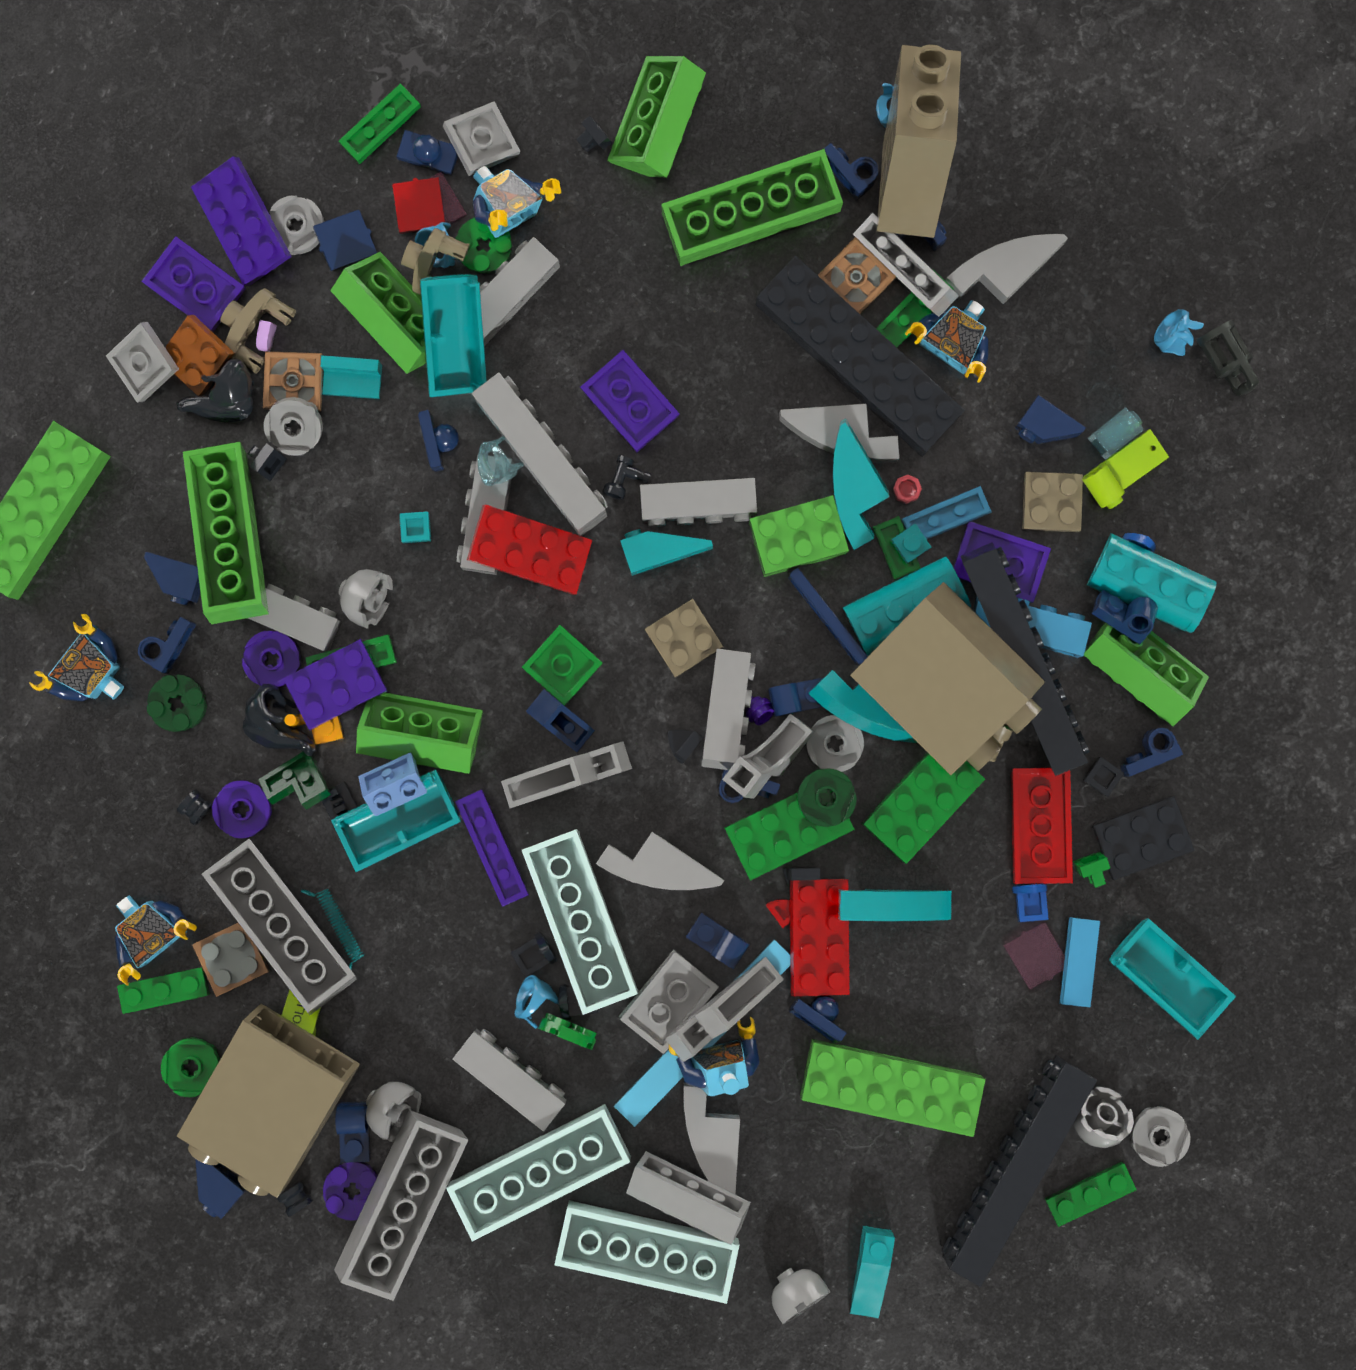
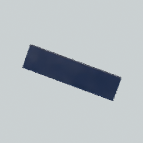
M798 568L789 574L788 579L854 663L858 666L861 665L868 656Z

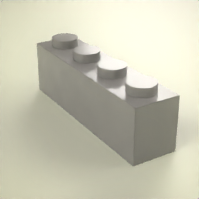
M872 213L853 235L939 317L959 295L895 233L878 232V217Z
M534 237L529 242L525 240L518 246L515 251L516 256L510 262L505 261L498 267L495 272L497 276L490 283L486 281L480 286L484 346L560 268L559 260Z
M478 454L477 461H472L470 478H474L473 488L467 490L465 506H470L468 518L463 517L461 534H465L464 546L459 545L457 552V562L461 563L460 567L463 570L497 575L498 570L468 561L467 557L482 506L486 504L507 511L514 467L512 459Z
M755 478L640 485L643 523H648L649 527L665 526V521H677V525L694 524L696 519H705L706 523L723 522L722 518L734 517L735 522L749 521L751 516H756Z
M268 584L265 589L269 614L248 619L324 652L329 651L342 623L335 618L337 613L322 606L317 611L309 607L310 601L297 595L294 596L293 600L283 596L285 590Z
M717 649L701 767L730 770L740 756H744L745 745H740L741 734L747 735L749 718L743 717L744 707L750 708L752 690H747L748 680L754 679L755 663H750L751 653Z
M476 1028L453 1057V1060L544 1132L567 1101L563 1097L565 1092L554 1083L548 1085L541 1080L542 1074L533 1066L528 1065L526 1068L517 1061L520 1057L508 1047H505L503 1050L495 1043L496 1037L485 1029L479 1031Z
M647 1151L635 1166L626 1192L637 1200L645 1202L663 1211L665 1214L686 1222L690 1226L698 1228L732 1245L739 1233L751 1203Z

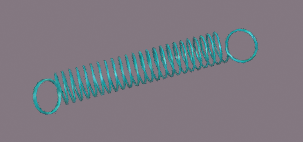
M301 890L302 893L306 894L307 892V895L312 897H315V895H317L306 890ZM327 898V899L321 901L319 904H321V903H323V902H325V901H327V900H329V899Z

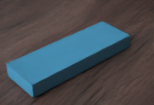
M981 486L907 516L901 519L905 530L916 523L926 540L964 525L969 521L991 513V509Z
M1069 917L1060 1004L1091 1007L1100 921Z

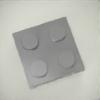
M495 101L444 121L443 128L468 176L475 174L483 166L490 168L514 158L520 153V149Z
M142 322L137 325L106 355L137 403L144 402L179 370L148 322Z

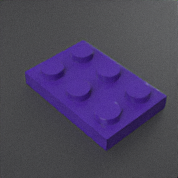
M176 236L141 281L187 316L194 314L212 332L221 323V316L228 304L233 300L237 302L246 290L241 283Z
M624 350L580 387L584 394L636 452L641 450L680 415Z
M969 521L953 567L958 578L971 583L960 556L993 542L995 548L1002 547L1010 565L1005 568L1007 575L1013 573L1021 591L1020 594L1016 595L1017 598L1033 603L1051 548Z
M361 639L283 678L309 730L388 691Z

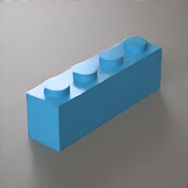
M976 596L973 611L990 627ZM1024 600L1033 619L1028 622L1029 627L1036 626L1044 644L1043 649L1077 658L1084 655L1092 625L1091 622L1084 621L1085 616L1071 612L1068 613V616L1057 614L1058 609L1041 605L1040 609L1029 606L1030 602Z

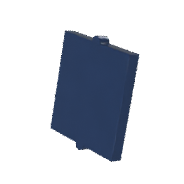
M360 210L313 226L320 244L319 251L323 252L330 271L366 259L377 253L370 237L371 230L367 229Z

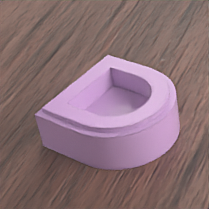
M263 320L259 322L256 338L258 350L270 352L277 327L275 324Z

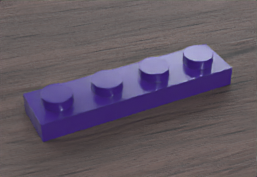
M483 790L455 801L502 907L529 895Z

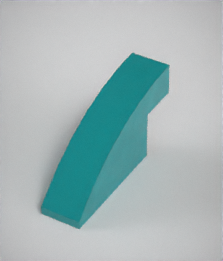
M845 418L840 422L834 449L833 483L838 514L845 534L855 550L874 539V533L862 512L889 498L890 495L885 483Z
M833 670L808 693L836 717L860 730L890 740L918 743L859 684L852 690Z
M897 889L839 890L838 919L842 921L951 920L952 891Z

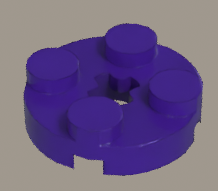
M263 631L254 635L247 642L242 665L246 675L254 683L261 686L263 684H273L279 688L286 685L283 678L300 670L302 666L301 653L291 637L278 631ZM268 652H271L273 655L278 654L279 656L277 659L278 664L275 667L271 664H265V661L268 659L266 655Z
M234 781L225 785L217 797H215L212 805V815L216 825L234 838H248L257 835L268 826L272 813V805L267 800L262 786L250 781ZM240 801H244V804L247 806L249 805V811L246 812V817L244 818L241 817L240 813H235V808L239 807Z
M365 1162L341 1163L336 1166L326 1177L323 1185V1198L326 1202L327 1210L344 1220H358L378 1177L373 1168ZM351 1183H356V1188L360 1189V1194H355L354 1198L349 1197V1193L345 1192V1187H349Z

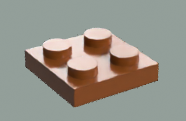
M194 314L186 317L165 347L179 368L174 374L197 396L204 395L214 382H204L201 376L219 374L226 362L235 354Z

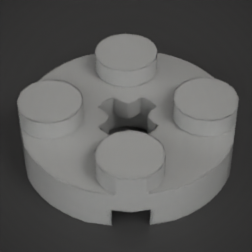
M286 196L278 200L271 207L270 216L291 255L309 252L319 244L313 226L325 221L320 209L313 201L297 196ZM294 218L297 221L303 220L299 231L289 230V227L292 225L290 221Z
M297 397L283 398L275 402L264 419L266 438L278 447L277 450L287 455L305 454L317 444L323 431L322 418L316 405ZM295 420L300 424L301 428H298L297 432L293 433L290 427H286V423Z
M835 715L826 716L818 720L811 728L815 732L807 741L806 749L811 761L820 769L831 768L843 772L852 768L857 763L864 748V738L860 729L846 723ZM833 735L836 739H842L843 744L839 746L840 751L834 752L833 748L828 749L827 743L830 742V737Z
M1166 1107L1145 1108L1135 1118L1130 1133V1143L1142 1160L1153 1166L1164 1167L1175 1161L1178 1162L1185 1156L1189 1149L1191 1137L1184 1119L1178 1113ZM1164 1129L1167 1140H1161L1159 1144H1155L1154 1132Z

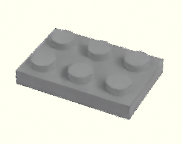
M673 950L618 1017L664 1054L669 1047V1043L665 1039L702 1008L719 986Z

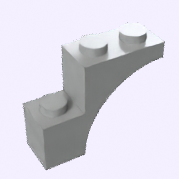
M790 713L779 728L762 745L751 753L740 756L722 780L744 798L754 799L771 776H782L815 731L794 714Z

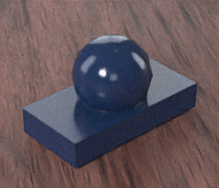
M405 130L396 157L398 160L452 176L458 155L450 143L437 140L431 135H420Z
M421 411L418 417L429 465L435 472L444 470L441 452L453 450L458 444L459 434L449 424H441L435 428L430 411Z
M829 996L817 997L811 1007L798 999L789 1008L790 1013L832 1043L841 1042L846 1035L845 1031L832 1023L837 1019L839 1007L837 1002Z

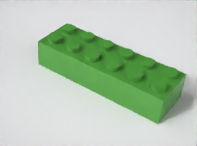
M825 149L663 203L661 206L662 215L679 265L682 266L841 212L843 201Z
M55 421L52 422L0 503V593L19 600L111 457Z
M240 442L184 451L183 458L203 614L211 624L269 614L248 457Z
M811 1039L800 1097L803 1101L974 1137L985 1079L975 1073Z

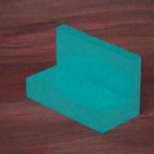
M321 355L320 367L324 371L323 395L380 399L382 364L379 360Z

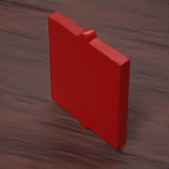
M439 177L423 180L414 178L413 181L392 184L400 234L416 232L422 228L436 226L445 222Z

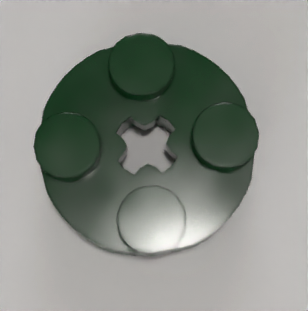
M179 674L166 675L151 688L147 700V712L162 729L179 732L193 728L200 723L205 715L207 702L202 691L203 689L196 680ZM180 695L184 707L182 709L177 708L174 711L170 701L172 698H177Z
M831 768L815 770L806 776L799 786L797 795L799 809L805 818L811 823L822 827L838 825L847 820L853 813L857 800L854 786L849 777L841 771ZM827 789H830L832 791L831 796L835 798L834 803L828 802L826 806H823L819 794L820 792L825 793Z

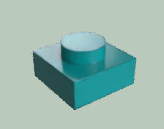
M429 512L400 513L402 543L431 541Z
M916 523L891 540L906 564L931 548V545Z

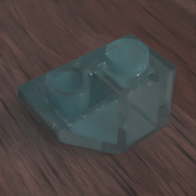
M1125 407L1089 436L1088 439L1106 460L1144 430L1141 426L1142 421L1134 411L1131 410L1129 412Z

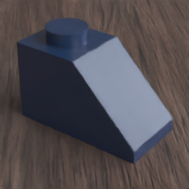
M1039 395L1034 399L1015 427V429L1020 431L1018 435L1029 443L1036 442L1037 444L1078 437L1086 428Z
M145 552L144 558L162 592L171 595L170 601L187 606L188 601L198 602L201 591L197 566Z
M544 689L526 710L529 715L575 752L579 751L595 731Z
M195 1159L199 1201L204 1204L202 1207L212 1217L218 1216L222 1219L245 1193L246 1189L240 1185L238 1176L221 1163L208 1165Z

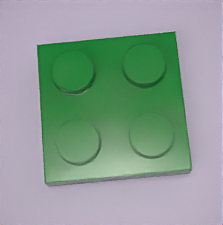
M559 625L522 668L565 706L603 663Z

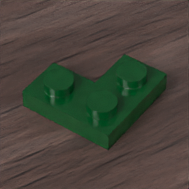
M301 752L258 779L267 800L272 805L295 791L301 805L307 810L331 795L313 755L308 756L304 752Z

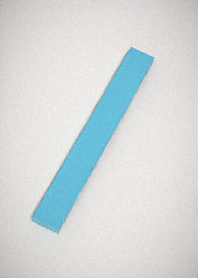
M774 939L738 977L764 957L770 961L781 975L791 965L790 954ZM726 1032L713 1038L702 1049L712 1047ZM669 1049L614 1105L634 1127L683 1077L676 1061L678 1056L672 1055Z

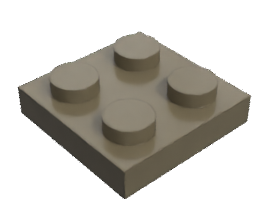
M1025 472L1022 530L1080 532L1083 474Z
M691 599L645 628L646 633L675 678L714 654L717 649L723 648V645L694 599Z

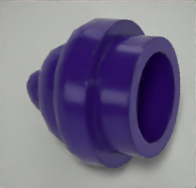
M751 697L750 708L746 707L745 709L746 717L756 725L766 723L774 714L772 703L765 697Z

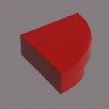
M777 899L765 904L782 928L790 923L789 900Z

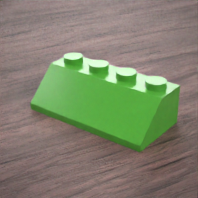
M646 56L607 161L648 177L667 178L682 141L686 125L691 117L698 93L702 88L706 72L684 56Z
M381 252L345 268L330 291L406 374L426 363L421 295L413 292L412 285Z
M1105 623L1090 641L1084 652V656L1093 665L1102 669L1114 682L1122 685L1138 701L1143 702L1159 718L1165 720L1171 726H1174L1195 706L1209 676L1152 631L1139 645Z
M383 693L367 701L357 727L356 753L395 760L411 752L418 765L470 774L476 752L483 710Z

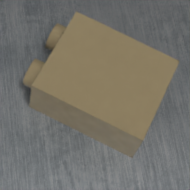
M902 45L883 141L877 219L878 232L932 238L935 236L957 142L961 51L945 50L937 45H925L922 47Z
M944 582L925 597L850 675L950 775L966 760L979 771L1003 747L992 735L1005 723L1018 734L1042 710L1032 697L1045 681Z
M260 1004L240 1024L177 1137L189 1144L188 1150L190 1154L198 1161L208 1165L221 1163L239 1174L238 1181L247 1191L259 1196H265L270 1193L278 1198L297 1173L360 1063L265 1005Z

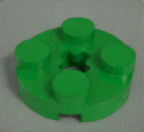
M475 218L467 221L458 231L455 239L470 244L464 261H460L469 271L481 274H494L503 262H509L512 250V240L509 231L495 238L489 227L478 223ZM481 239L484 241L490 240V250L487 252L484 249L478 251L476 249L479 246L478 241Z
M549 1013L546 1014L545 1018L542 1017L538 1029L590 1050L593 1049L596 1041V1032L574 1023L569 1028L571 1022Z
M199 1038L180 1040L171 1046L163 1056L161 1062L162 1079L179 1096H200L220 1061L216 1047ZM190 1059L194 1060V1063L198 1065V1070L194 1071V1075H189V1070L184 1069V1064H188Z

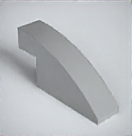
M1064 234L1033 235L995 245L963 263L945 281L959 295L957 297L958 300L980 281L1004 304L1064 245L1068 238Z
M866 404L780 410L779 420L787 428L820 449L834 454L840 422L846 418L872 463H897L899 460L898 436L869 438Z
M623 741L505 779L501 783L509 808H513L630 770L632 766Z
M653 831L634 859H631L609 844L596 863L614 875L653 888L696 890L720 886L724 882L723 878Z
M764 957L694 1013L665 1040L683 1062L690 1059L713 1038L728 1031L784 979L770 961Z
M684 1082L686 1127L699 1166L708 1182L735 1194L740 1116L705 1113L707 1094L702 1089Z

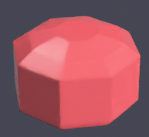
M905 475L896 480L892 491L897 501L909 504L918 499L922 488L917 478Z

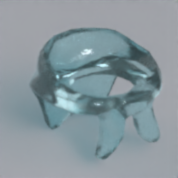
M504 436L497 440L483 442L480 445L478 471L486 486L508 481L517 475L518 469L524 466V463L510 464L498 444L505 440ZM489 452L494 453L495 471L491 469L488 463Z

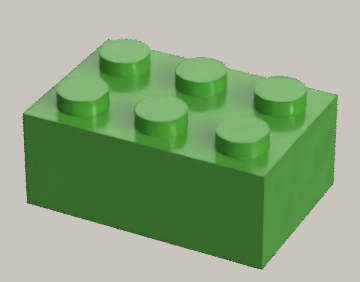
M833 495L753 517L749 520V526L764 577L846 555L849 551Z

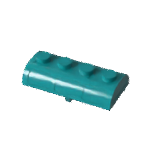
M447 275L420 279L429 397L472 393L487 382L478 277L476 275Z
M1110 533L1087 585L1099 592L1105 590L1111 595L1118 597L1127 605L1137 597H1148L1156 602L1158 606L1157 619L1192 633L1206 612L1215 592L1217 582Z
M946 556L842 607L867 656L893 632L925 597L943 582L971 608L969 598Z
M437 770L420 776L427 790V793L378 816H374L367 803L331 820L355 872L461 822L456 806Z
M1149 918L1140 922L1120 943L1110 957V962L1197 1040L1236 997Z

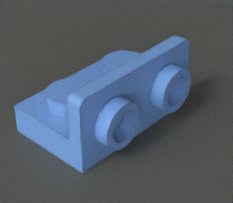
M411 752L358 776L362 796L374 816L385 813L427 793L426 787L419 776L416 760Z

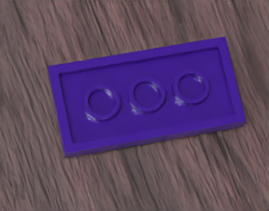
M231 157L191 187L243 286L252 285L292 257L239 157Z

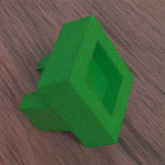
M1101 852L1073 861L1076 872L1083 878L1087 877L1089 883H1093L1095 888L1106 884L1102 871L1110 869L1107 857Z

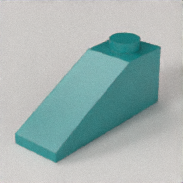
M641 529L624 534L625 539L620 540L632 576L713 549L711 540L649 531L642 533Z
M863 1226L850 1314L879 1318L894 1248L895 1236L892 1230Z

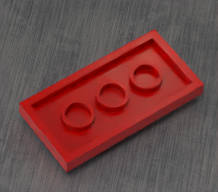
M485 504L481 509L467 560L576 595L592 540Z
M1012 768L1013 884L1073 883L1070 770L1055 776L1052 768Z
M848 879L790 880L791 996L850 995L849 921L838 919L839 890H848Z

